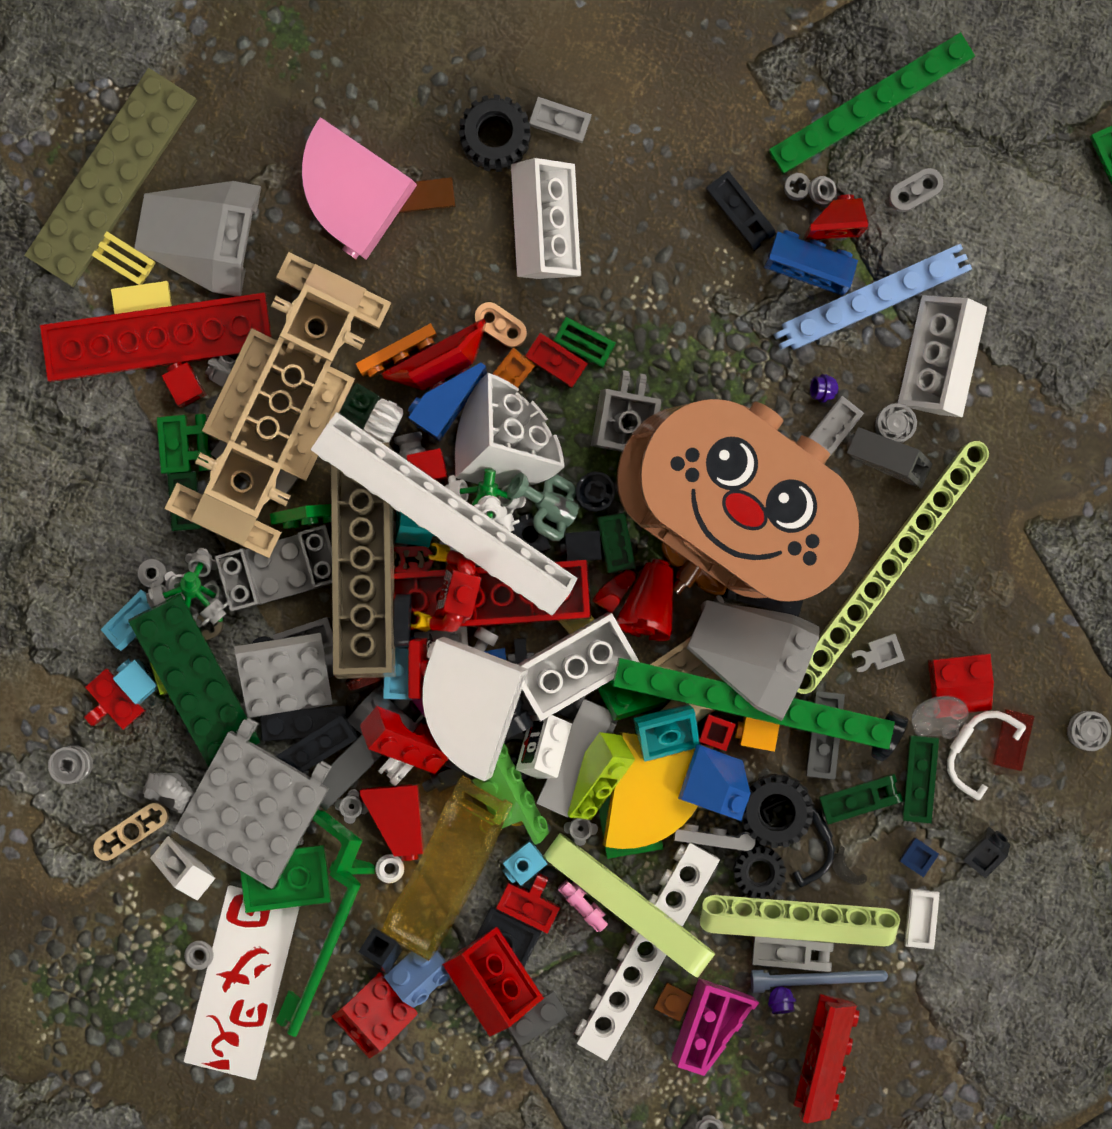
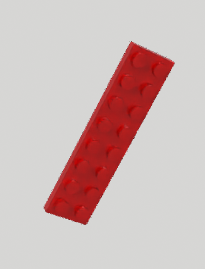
M265 292L40 325L47 380L49 382L172 365L177 362L186 363L219 358L220 356L239 355L251 329L272 338Z

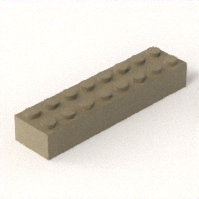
M388 442V443H382V444H384L385 446H387L389 449L392 450V448H391L389 442ZM331 464L333 675L338 679L396 677L393 507L379 496L370 493L363 485L347 477L341 470Z

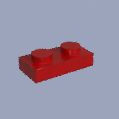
M542 333L538 335L525 355L528 360L573 388L588 363Z

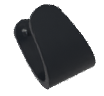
M893 711L887 714L885 719L895 722L890 748L888 750L872 746L871 756L873 758L885 761L893 753L907 728V717Z

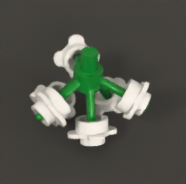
M485 469L483 481L478 482L476 487H468L464 480H456L454 475L449 476V484L445 486L447 489L465 501L468 500L469 493H477L475 500L471 504L508 531L515 530L513 525L520 521L519 519L514 520L512 513L515 509L522 508L525 505L526 498L524 496L517 499L507 497L509 485L504 486L502 490L498 489V484L494 483L496 470Z

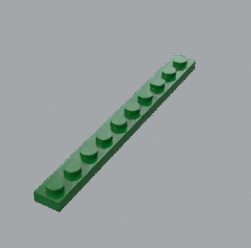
M618 658L612 683L613 687L888 750L895 724L894 721L795 698L792 700L783 720L780 721L755 709L726 682L623 658Z

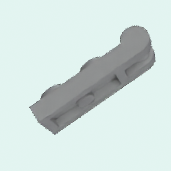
M688 823L681 826L673 835L674 841L749 851L755 846V839L753 840L749 836V832L742 831L737 836L726 834L727 829L710 827L709 832L698 830L699 825Z
M754 936L752 965L831 972L832 962H829L834 943ZM811 950L819 951L818 960H810Z

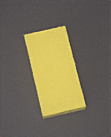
M168 281L111 289L114 314L172 306Z

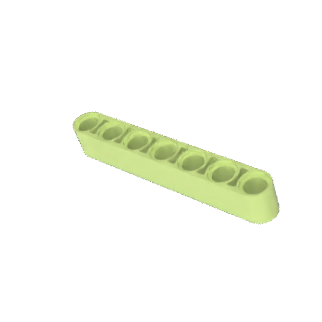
M559 833L543 855L549 863L698 978L714 957L715 953L562 833Z
M711 895L704 899L700 917L701 927L710 933L872 946H889L893 944L900 924L899 915L888 908Z

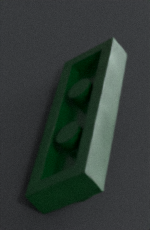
M909 735L902 809L903 821L932 824L939 738Z

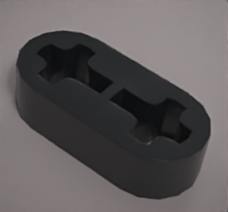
M396 594L394 603L395 649H409L412 623L411 594Z

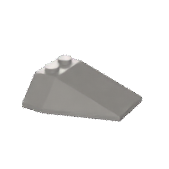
M707 600L687 649L755 709L782 721L802 683L817 645L819 626L787 613Z

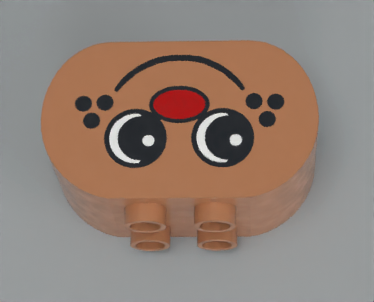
M710 399L657 412L643 421L632 433L619 460L617 470L618 494L625 511L631 519L725 587L745 597H768L779 601H798L820 593L829 587L849 564L856 548L859 533L858 511L851 491L837 473L824 465L830 453L819 443L806 436L801 435L798 441L795 442L781 434L777 430L784 420L775 411L756 401L748 408L731 401Z

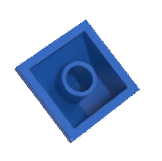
M697 744L678 799L741 821L751 794L743 761Z

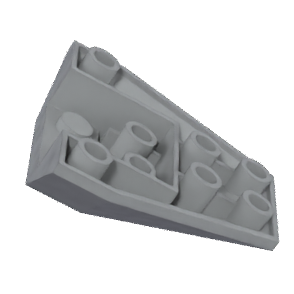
M229 181L145 193L134 249L213 293L235 297L241 296L246 269L243 267L252 214L256 215L261 186Z

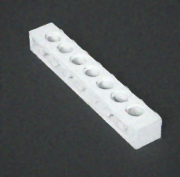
M688 842L685 846L681 844L673 857L676 860L671 871L666 869L659 882L662 885L658 895L652 894L649 899L652 904L682 927L720 861L717 856L694 843ZM686 866H691L695 869V876L690 881H684L680 878V871ZM672 891L681 894V901L675 906L666 903V896ZM634 929L631 931L634 938L630 945L624 944L617 956L620 963L616 970L610 969L603 981L606 988L602 995L596 994L589 1006V1009L592 1010L587 1020L582 1019L575 1031V1034L578 1035V1045L606 1061L666 957V954L655 945H653V951L649 955L639 954L637 951L639 944L648 940ZM636 967L639 970V976L635 980H627L623 976L626 968ZM622 992L625 995V1001L621 1005H613L609 1001L612 993ZM600 1017H607L611 1020V1026L606 1030H600L595 1026L596 1020Z

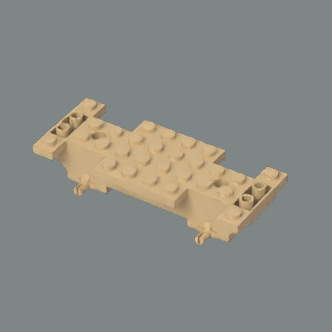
M288 252L276 279L301 292L299 297L292 303L276 295L271 307L287 314L285 326L278 340L251 329L207 419L202 432L226 443L227 446L217 460L200 452L198 457L208 463L198 458L195 464L211 470L210 481L204 494L202 495L177 483L164 508L267 558H270L281 532L256 519L263 505L269 499L286 506L288 501L282 498L289 500L291 496L275 488L276 478L280 470H283L303 481L307 480L318 457L311 448L335 413H339L355 378L330 367L338 349L344 343L361 350L362 344L365 342V339L350 332L351 321L354 317L379 329L391 305V302L367 291L365 288ZM312 321L320 322L324 328L323 333L320 335L311 334L308 330V324ZM236 475H247L250 479V486L244 490L236 488L233 482Z

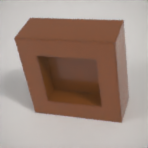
M666 981L654 1005V1009L680 1022L692 998V994Z

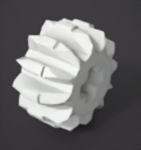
M379 400L363 431L381 443L390 442L403 416V409L390 400Z

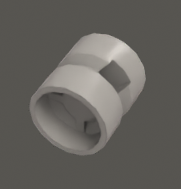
M81 746L60 748L51 755L48 761V770L51 777L61 784H72L84 780L93 768L91 754Z

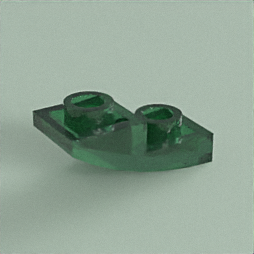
M356 383L342 405L339 414L363 430L381 397Z

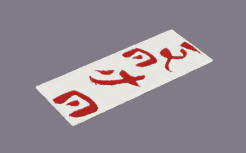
M232 885L228 886L212 947L214 956L211 964L207 967L184 1058L185 1063L256 1080L300 906L245 913L243 889Z

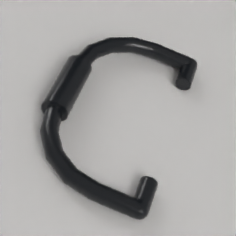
M785 796L762 806L760 813L765 823L772 821L768 811L780 805L792 803L791 800ZM814 806L812 821L823 842H826L828 849L827 859L818 871L804 879L799 870L792 873L800 887H804L828 872L834 861L833 835L821 812L817 811Z

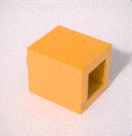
M744 717L743 722L738 721L735 738L739 739V744L742 746L775 752L780 725Z

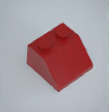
M991 654L928 660L934 716L992 710L994 680Z

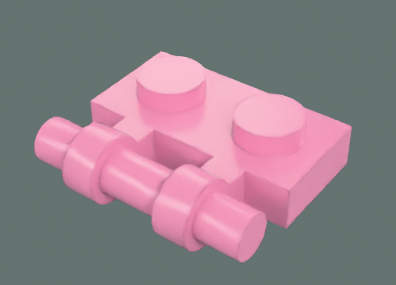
M566 879L558 887L566 901L597 932H601L608 925L603 919L606 914L595 902L590 905L583 898L586 892L575 882L570 884Z

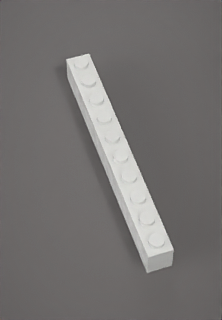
M335 413L311 448L322 460L331 463L347 477L354 479L367 488L370 493L379 496L395 510L411 518L418 526L427 529L443 543L450 545L463 554L465 558L472 560L485 569L491 576L498 578L510 586L513 591L526 597L539 609L553 615L570 594L577 580L574 575L339 413Z

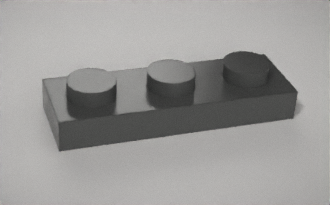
M815 691L814 703L843 709L845 694ZM810 732L806 776L835 779L839 738Z

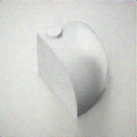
M487 373L475 386L465 404L456 436L455 477L478 484V482L483 481L485 469L496 470L494 483L498 484V488L509 485L515 475L520 472L527 476L529 486L550 479L564 468L562 449L557 435L552 436L545 423L548 420L534 401L529 403L517 393L519 388L496 375Z

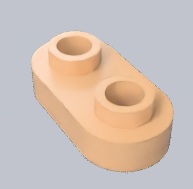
M492 302L483 303L477 308L475 312L476 322L483 319L487 313H492L495 316L493 322L486 323L484 332L509 348H516L524 343L527 331L525 325L519 319ZM510 329H515L518 332V336L511 339L507 336V332Z

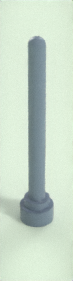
M751 970L750 978L752 993H764L765 990H770V987L883 982L887 980L888 974L884 970L769 975V972L764 973L763 970Z

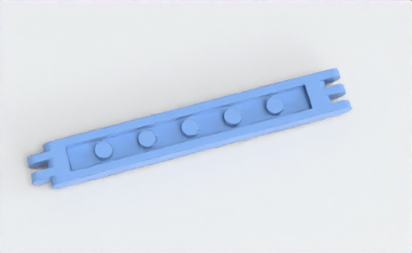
M958 244L783 323V330L773 334L776 340L784 336L788 338V340L778 344L780 350L789 346L796 350L971 271L972 267L970 264L962 268L958 266L959 263L968 259L966 254L957 258L953 255L963 249L962 245Z

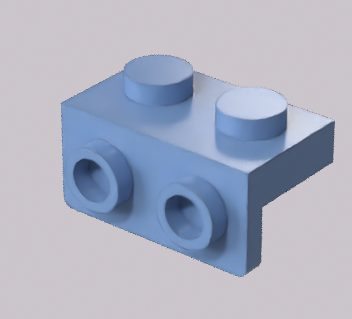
M426 938L389 971L384 978L400 999L414 1008L424 1003L428 999L429 994L438 986L445 984L450 976L442 965L446 960L432 942Z

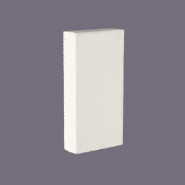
M910 889L904 942L906 947L934 949L940 892Z

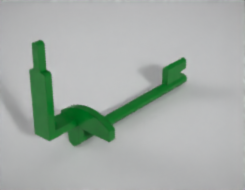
M319 809L312 820L338 839L342 845L336 860L332 862L329 868L331 871L329 875L346 886L347 890L301 998L288 990L276 1018V1022L280 1026H286L290 1022L287 1034L296 1037L299 1033L360 889L361 883L352 874H375L376 866L372 863L355 859L363 840L328 813Z

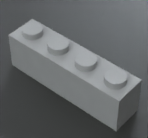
M587 699L583 700L570 729L558 777L546 780L538 797L537 804L568 818V810L585 751L599 732L612 734L618 720H613L608 709Z

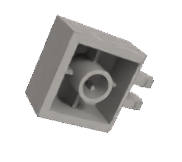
M625 370L621 373L618 391L610 389L600 390L591 446L622 452L628 439L641 423L650 416L660 412L661 399L644 396L647 380L645 374L638 376L635 394L627 393L630 373ZM627 416V421H631V426L624 429L621 420Z

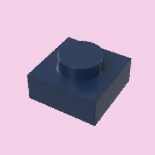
M914 837L898 861L924 878L939 853Z

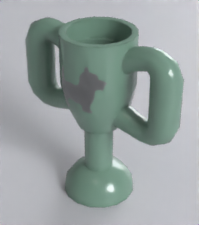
M522 472L518 473L509 484L507 497L517 499L524 496L535 502L538 511L533 519L534 529L552 541H560L565 535V529L573 523L578 513V504L573 502L576 496V487L572 482L556 474L544 481V492L540 493L529 486V481L525 474ZM552 484L567 492L566 497L554 493ZM546 517L555 523L557 530L543 523L542 519Z

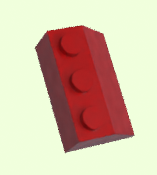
M498 927L482 935L442 964L489 1037L511 1027L544 999Z

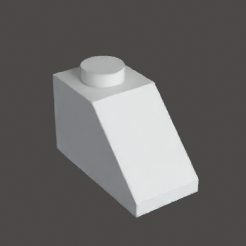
M169 836L150 858L174 888L195 900L201 897L215 879L202 862Z

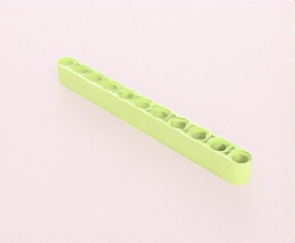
M973 441L964 445L819 635L813 655L816 651L822 650L827 655V661L823 666L819 667L813 662L812 655L806 670V674L810 678V684L805 689L799 688L797 693L807 694L816 688L986 463L989 451L984 443ZM970 447L976 448L979 451L980 458L978 462L969 460L967 452ZM953 470H958L962 473L963 481L960 485L954 484L950 479V474ZM936 492L942 493L946 498V504L942 508L937 507L933 502V496ZM919 515H924L929 520V526L926 530H921L916 525V519ZM902 537L908 538L912 543V549L908 553L902 552L899 548V541ZM885 560H890L895 565V571L891 576L884 574L882 571V563ZM869 582L874 583L878 588V594L874 598L867 597L864 592V588ZM851 605H856L861 610V616L857 621L850 620L847 615V610ZM836 627L840 628L844 633L843 641L838 644L834 643L830 638L831 631Z

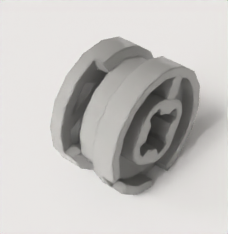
M899 403L890 404L881 410L875 422L876 434L900 443L911 438L917 427L915 413L905 404Z
M1081 711L1071 717L1067 727V736L1075 747L1086 751H1097L1109 742L1111 726L1102 714L1095 711Z

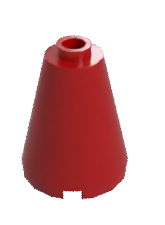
M653 559L652 562L645 564L617 617V623L623 632L636 637H640V634L650 635L649 640L667 641L670 639L672 634L673 569L669 567L668 562Z

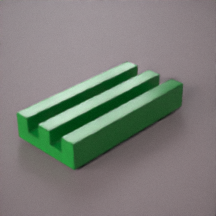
M565 317L553 340L566 350L601 368L604 367L616 342L568 317ZM569 325L607 345L606 350L567 331V326ZM562 336L602 355L601 360L562 340Z

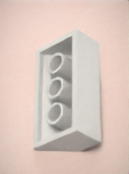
M538 158L511 164L517 277L544 279L581 276L575 164Z
M922 295L899 395V404H905L909 408L938 415L963 417L986 315V306L969 298Z
M607 612L517 665L529 669L522 693L539 720L542 721L614 678L618 658L639 662L613 614Z

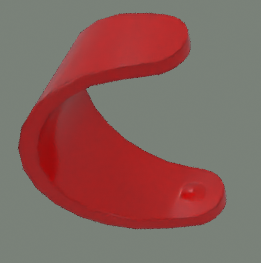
M625 570L616 575L594 595L592 601L609 613H613L635 581V572Z

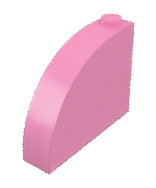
M321 117L312 129L306 143L302 162L303 187L309 206L320 224L345 245L342 249L344 252L355 259L360 255L367 260L417 184Z

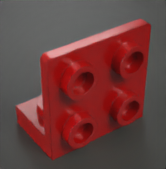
M380 972L331 1017L370 1059L381 1052L418 1013L400 999Z

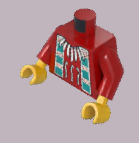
M432 543V546H436L437 553L436 555H428L429 558L436 561H447L448 564L435 615L431 617L416 611L413 615L420 617L419 622L416 625L411 624V627L423 632H428L430 629L454 632L472 616L481 577L476 571L475 562L465 558L460 552L451 550L448 545Z

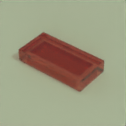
M1005 709V714L1023 723L1026 729L1020 739L1016 740L1012 736L1017 728L1004 720L1002 721L992 764L1022 771L1035 716Z

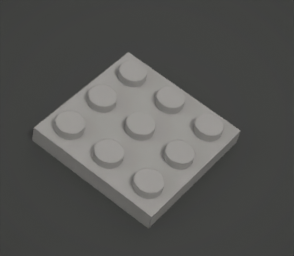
M321 633L234 646L248 718L332 704Z

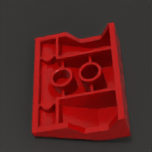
M824 994L819 995L793 1104L796 1107L802 1108L800 1109L799 1116L804 1123L830 1119L831 1112L837 1110L839 1094H836L838 1083H843L846 1073V1066H843L845 1055H850L853 1039L849 1038L851 1028L857 1026L859 1019V1010H856L857 1006L853 1001Z

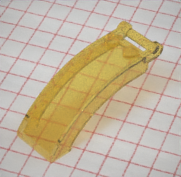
M463 775L457 782L451 798L446 802L433 835L415 871L398 900L390 909L381 932L430 961L457 919L480 877L513 803L506 799L503 801L472 784L471 779ZM467 793L497 811L496 815L463 797L464 794Z

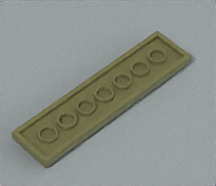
M148 68L24 256L74 288L94 258L92 254L99 248V243L103 242L106 232L110 233L196 104L197 99Z

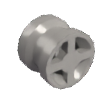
M421 432L395 437V444L399 446L400 450L398 455L407 460L406 455L424 452L425 448L421 446L420 442L422 440Z

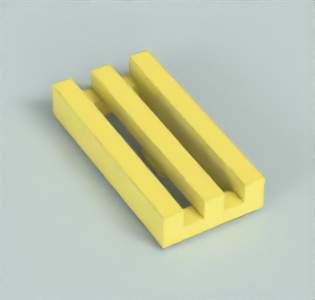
M106 232L103 242L100 241L98 244L99 248L93 252L92 256L136 284L142 285L156 262L109 232ZM110 241L145 262L147 264L146 267L143 268L108 246ZM104 250L141 273L139 278L102 255Z

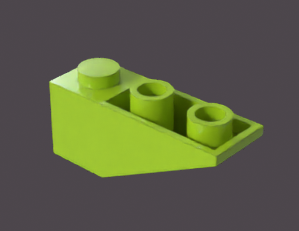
M599 732L585 751L568 810L569 817L591 820L635 761L622 735Z

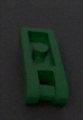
M895 773L819 796L826 823L829 825L902 802V795L900 792H897L895 786L897 782ZM884 787L887 796L879 798L877 789Z

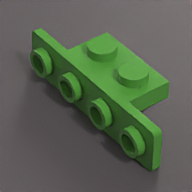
M503 743L493 776L486 781L476 777L472 781L498 829L522 821L535 845L539 844L549 834L547 822L540 815L533 795L527 790L521 779L520 771L516 770V766H514L508 754L507 746Z

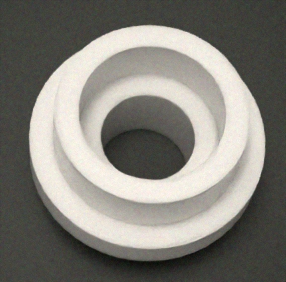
M393 854L384 855L376 863V874L383 882L394 883L402 877L404 864L398 856L394 857ZM386 864H394L395 870L393 873L388 874L385 872L384 867Z

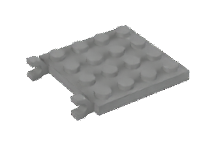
M247 718V720L244 719L237 734L232 731L228 732L174 831L272 889L275 887L329 790L322 783L332 766L321 761L315 767L312 776L309 777L251 743L249 739L259 723L251 718Z

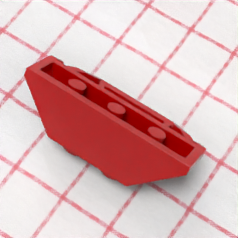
M483 318L394 365L381 374L384 379L420 390L428 387L432 390L445 383V378L452 374L457 376L470 369L469 365L473 364L476 360L487 322Z

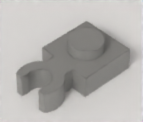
M896 634L867 643L870 650L868 652L857 650L850 654L851 658L862 656L864 659V664L861 667L855 668L856 672L866 671L872 663L879 670L905 661Z

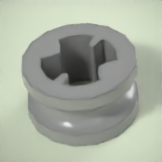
M802 173L792 174L785 182V194L791 200H802L809 192L810 180ZM797 180L803 182L801 186H805V191L800 190L796 194L792 192L793 187L790 188V183L795 184Z

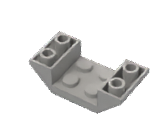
M326 525L298 532V535L278 540L270 558L250 549H239L215 556L230 612L265 604L332 583V546Z

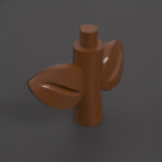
M662 543V551L667 561L672 566L680 567L674 576L677 580L673 584V590L680 595L685 587L690 589L694 582H696L697 586L707 593L724 595L727 587L671 547Z

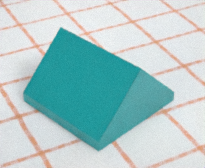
M689 704L633 718L644 762L691 750L699 744L696 714L694 708Z

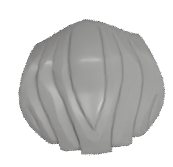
M148 773L143 789L145 798L161 803L180 814L184 812L188 802L194 795L191 787L188 786V783L178 773Z

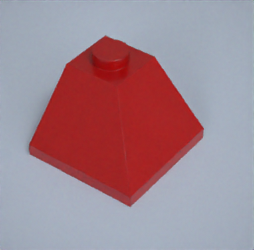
M852 194L837 196V200H833L810 225L804 235L805 241L861 237L868 228V219L862 198L854 199Z

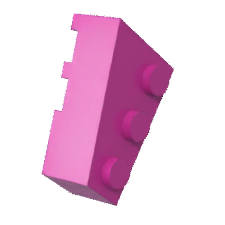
M699 978L671 1056L673 1063L678 1068L705 1076L726 1048V1043L735 1031H739L744 1019L752 1009L754 1010L759 1002L749 994Z

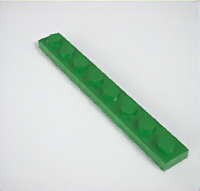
M960 32L770 148L768 152L782 175L968 63L975 58V54Z

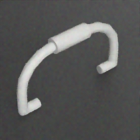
M985 711L974 716L967 724L963 725L950 746L951 750L947 758V772L952 782L961 791L976 800H980L988 787L982 784L976 792L965 785L957 777L954 770V760L956 754L960 753L974 731L973 727L986 718H998L1008 722L1017 728L1012 737L1016 740L1020 739L1026 726L1010 715L1000 711Z

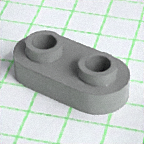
M932 168L921 170L893 187L889 194L890 205L899 212L912 210L935 197L941 191L943 177L937 170ZM924 180H929L932 183L931 189H926L923 186ZM905 194L908 201L905 203L900 202L898 195Z

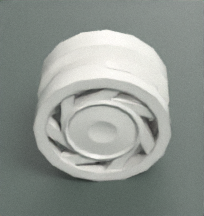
M390 757L378 772L382 774L385 771L390 778V783L396 786L414 766Z

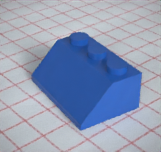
M784 230L783 233L777 232L764 268L844 296L851 287L858 260L853 259V254L841 249H837L834 252L826 249V245L816 240L806 242L800 240L798 234Z

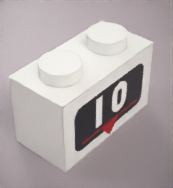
M533 715L531 719L535 726L526 730L516 770L537 779L557 778L572 723L553 715L540 721L537 715Z

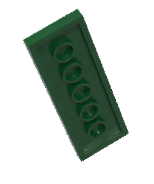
M181 593L128 619V622L209 767L228 732L232 731L237 734L244 719L247 720L248 717ZM256 731L253 732L249 739L255 745L260 743V738Z

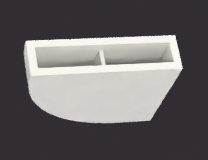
M442 637L432 642L427 652L429 662L423 683V707L426 721L434 740L442 752L466 773L486 781L493 776L529 669Z

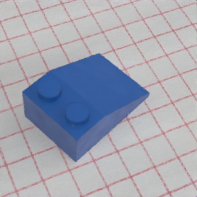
M479 363L425 393L421 399L416 397L408 409V412H410L408 418L411 423L440 442L465 406L475 386L487 374L486 366Z

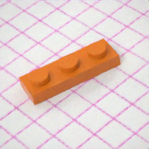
M430 323L357 362L356 365L363 377L367 374L370 378L385 370L384 365L392 361L394 364H398L410 357L408 352L419 348L421 351L435 343L433 339L438 336Z

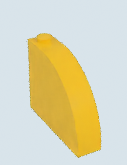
M620 732L635 761L610 795L603 846L620 849L638 848L656 843L670 836L683 826L697 809V805L678 799L695 748L644 762L638 736ZM702 745L713 750V747Z

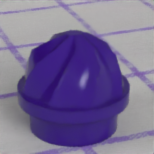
M821 374L819 377L815 376L812 378L810 384L812 399L825 403L835 398L839 390L836 379L827 374Z
M779 986L770 993L768 1007H771L772 1014L794 1012L796 999L793 997L791 990Z

